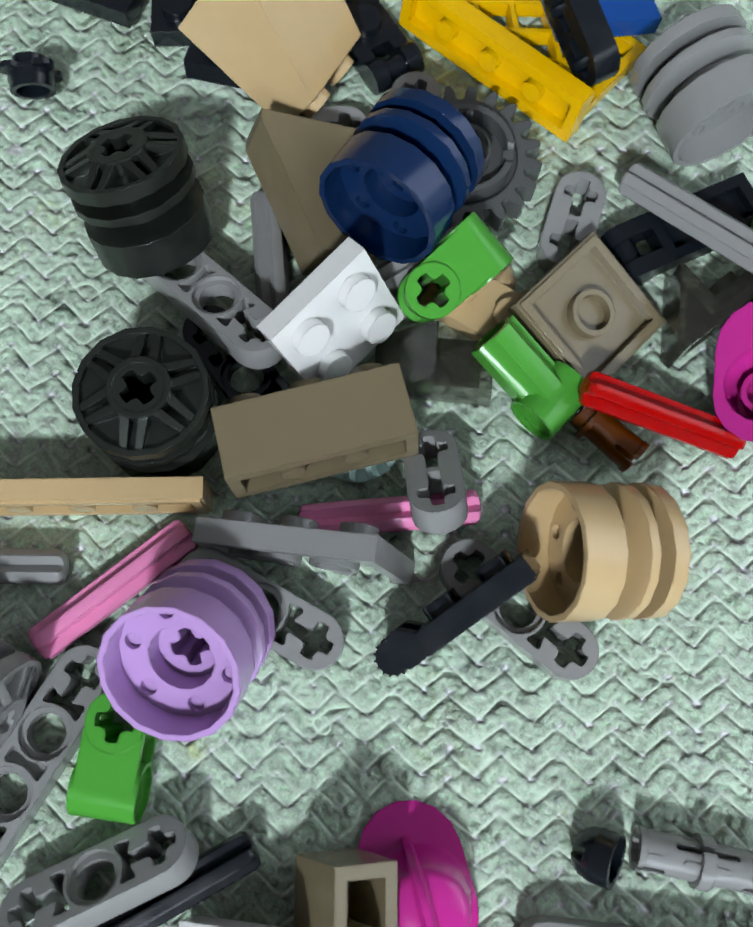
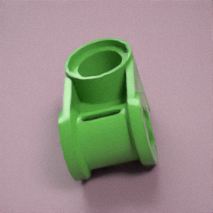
M473 211L437 243L431 254L403 278L396 294L397 304L402 314L409 320L421 324L433 322L450 314L471 294L476 293L497 276L514 258L476 212ZM433 282L438 288V291L433 296L435 303L431 302L422 306L416 298L422 291L420 285L425 286Z
M104 693L89 705L85 715L77 762L68 785L66 810L69 815L138 825L145 813L151 791L152 762L157 738L135 728L124 731L122 724L114 722L115 710Z

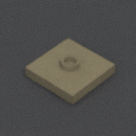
M594 231L583 237L507 308V311L520 322L552 360L566 363L583 378L590 371H598L612 376L666 322L664 317Z

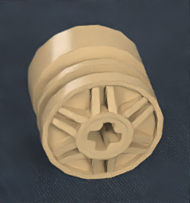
M548 481L537 486L525 503L519 523L517 555L528 549L541 566L536 581L524 588L526 598L538 616L550 623L587 622L604 619L605 617L612 621L631 618L634 620L665 617L679 603L688 582L691 548L687 523L677 501L663 487L632 482L628 485L620 482H609L601 486L588 481Z

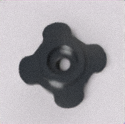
M19 52L11 57L12 60L0 62V73L7 75L10 93L18 98L39 100L52 97L56 94L55 83L63 80L62 72L54 69V60L38 52Z

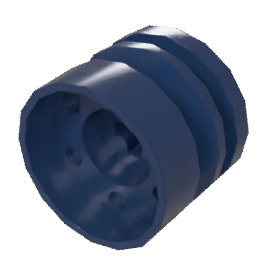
M404 87L395 89L382 95L355 130L353 136H350L320 175L319 195L327 214L338 229L370 254L382 260L400 264L420 262L435 248L451 224L453 214L464 205L468 195L481 180L485 165L481 140L468 119L448 101L421 89Z

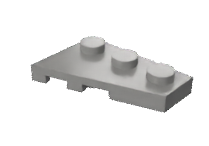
M224 510L222 519L197 516L192 542L205 548L215 549L227 556L292 567L301 566L302 556L310 557L309 564L313 567L351 577H357L360 566L371 567L388 577L390 583L412 587L415 562L380 537L379 528L358 522H341L339 531L318 529L319 523L314 520L290 515L281 516L279 525L260 523V516L239 510Z

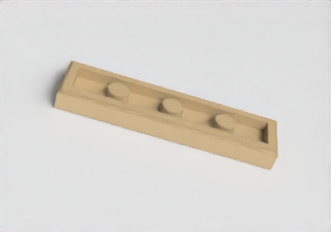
M204 476L0 479V516L209 514V511H213V490Z

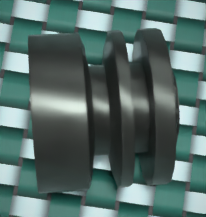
M136 116L118 119L97 127L82 136L62 155L57 168L61 184L67 196L71 198L78 217L84 220L88 237L103 266L115 275L135 279L163 275L183 267L204 251L213 238L216 222L205 192L198 179L195 178L196 168L188 154V147L184 136L176 123L163 117Z
M152 326L123 329L100 340L81 360L72 382V409L83 432L130 476H189L201 470L218 450L210 408L223 404L196 349L176 333ZM148 391L154 398L143 405L137 398Z

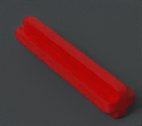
M590 371L579 384L578 402L582 406L726 459L734 458L738 450L744 449L746 445V440H742L726 430L717 416L604 373Z

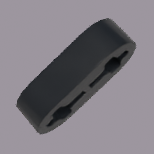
M544 0L547 17L572 74L589 87L614 77L620 68V52L599 0Z

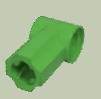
M513 315L504 318L499 324L489 330L475 344V348L471 351L476 360L513 400L510 404L511 410L517 420L528 431L542 440H551L582 407L578 402V387L584 378L566 363L552 360Z

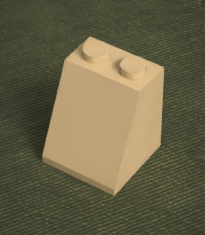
M197 0L178 27L184 35L261 108L296 116L302 114L310 119L331 95L324 88L325 84L328 82L333 87L354 63V60L348 53L361 36L345 0Z

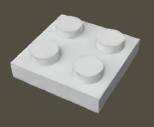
M348 237L256 327L301 379L319 378L324 381L348 375L378 344L390 337L395 327L405 316L402 314L366 250Z

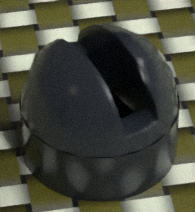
M595 826L584 828L574 838L575 843L585 848L584 852L572 851L570 853V860L576 872L585 880L606 890H611L618 879L624 861L626 837L606 828Z

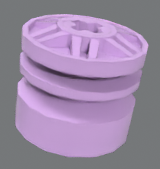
M189 559L169 567L104 633L96 659L100 686L113 709L135 729L158 739L191 742L214 734L233 716L245 696L249 684L255 679L260 667L269 655L275 638L273 609L262 588L241 569L217 559Z

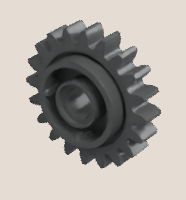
M446 86L443 99L448 101L468 119L481 140L485 159L481 180L468 195L464 205L453 214L450 225L457 221H463L475 211L483 222H487L491 228L499 232L503 228L506 215L518 219L521 215L524 201H531L537 186L534 181H537L542 168V162L536 160L541 146L540 140L528 139L532 126L530 120L513 123L517 109L515 103L506 106L502 110L495 108L497 103L496 92H491L484 102H479L476 100L474 86L468 87L464 99H457L453 89L450 86Z

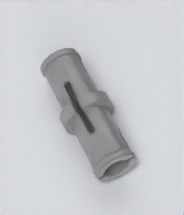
M636 825L635 830H632L628 851L631 870L685 880L690 888L703 892H708L712 887L753 895V851L716 843L713 836L697 832L692 837H686L648 829L640 825Z

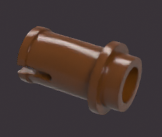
M583 407L569 422L577 429L574 435L578 439L584 435L617 465L622 473L630 468L633 464L631 461L633 459L638 460L650 445L637 436L620 419L587 407Z

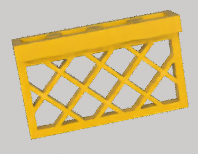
M403 0L398 23L486 87L496 92L510 104L515 103L517 109L565 143L578 131L583 118L633 68L635 61L647 48V46L632 36L614 37L620 55L623 56L620 59L619 71L614 77L591 88L572 74L566 58L562 57L559 42H556L541 0ZM489 16H505L507 27H503ZM517 17H541L543 28H519ZM530 45L547 46L549 57H546Z

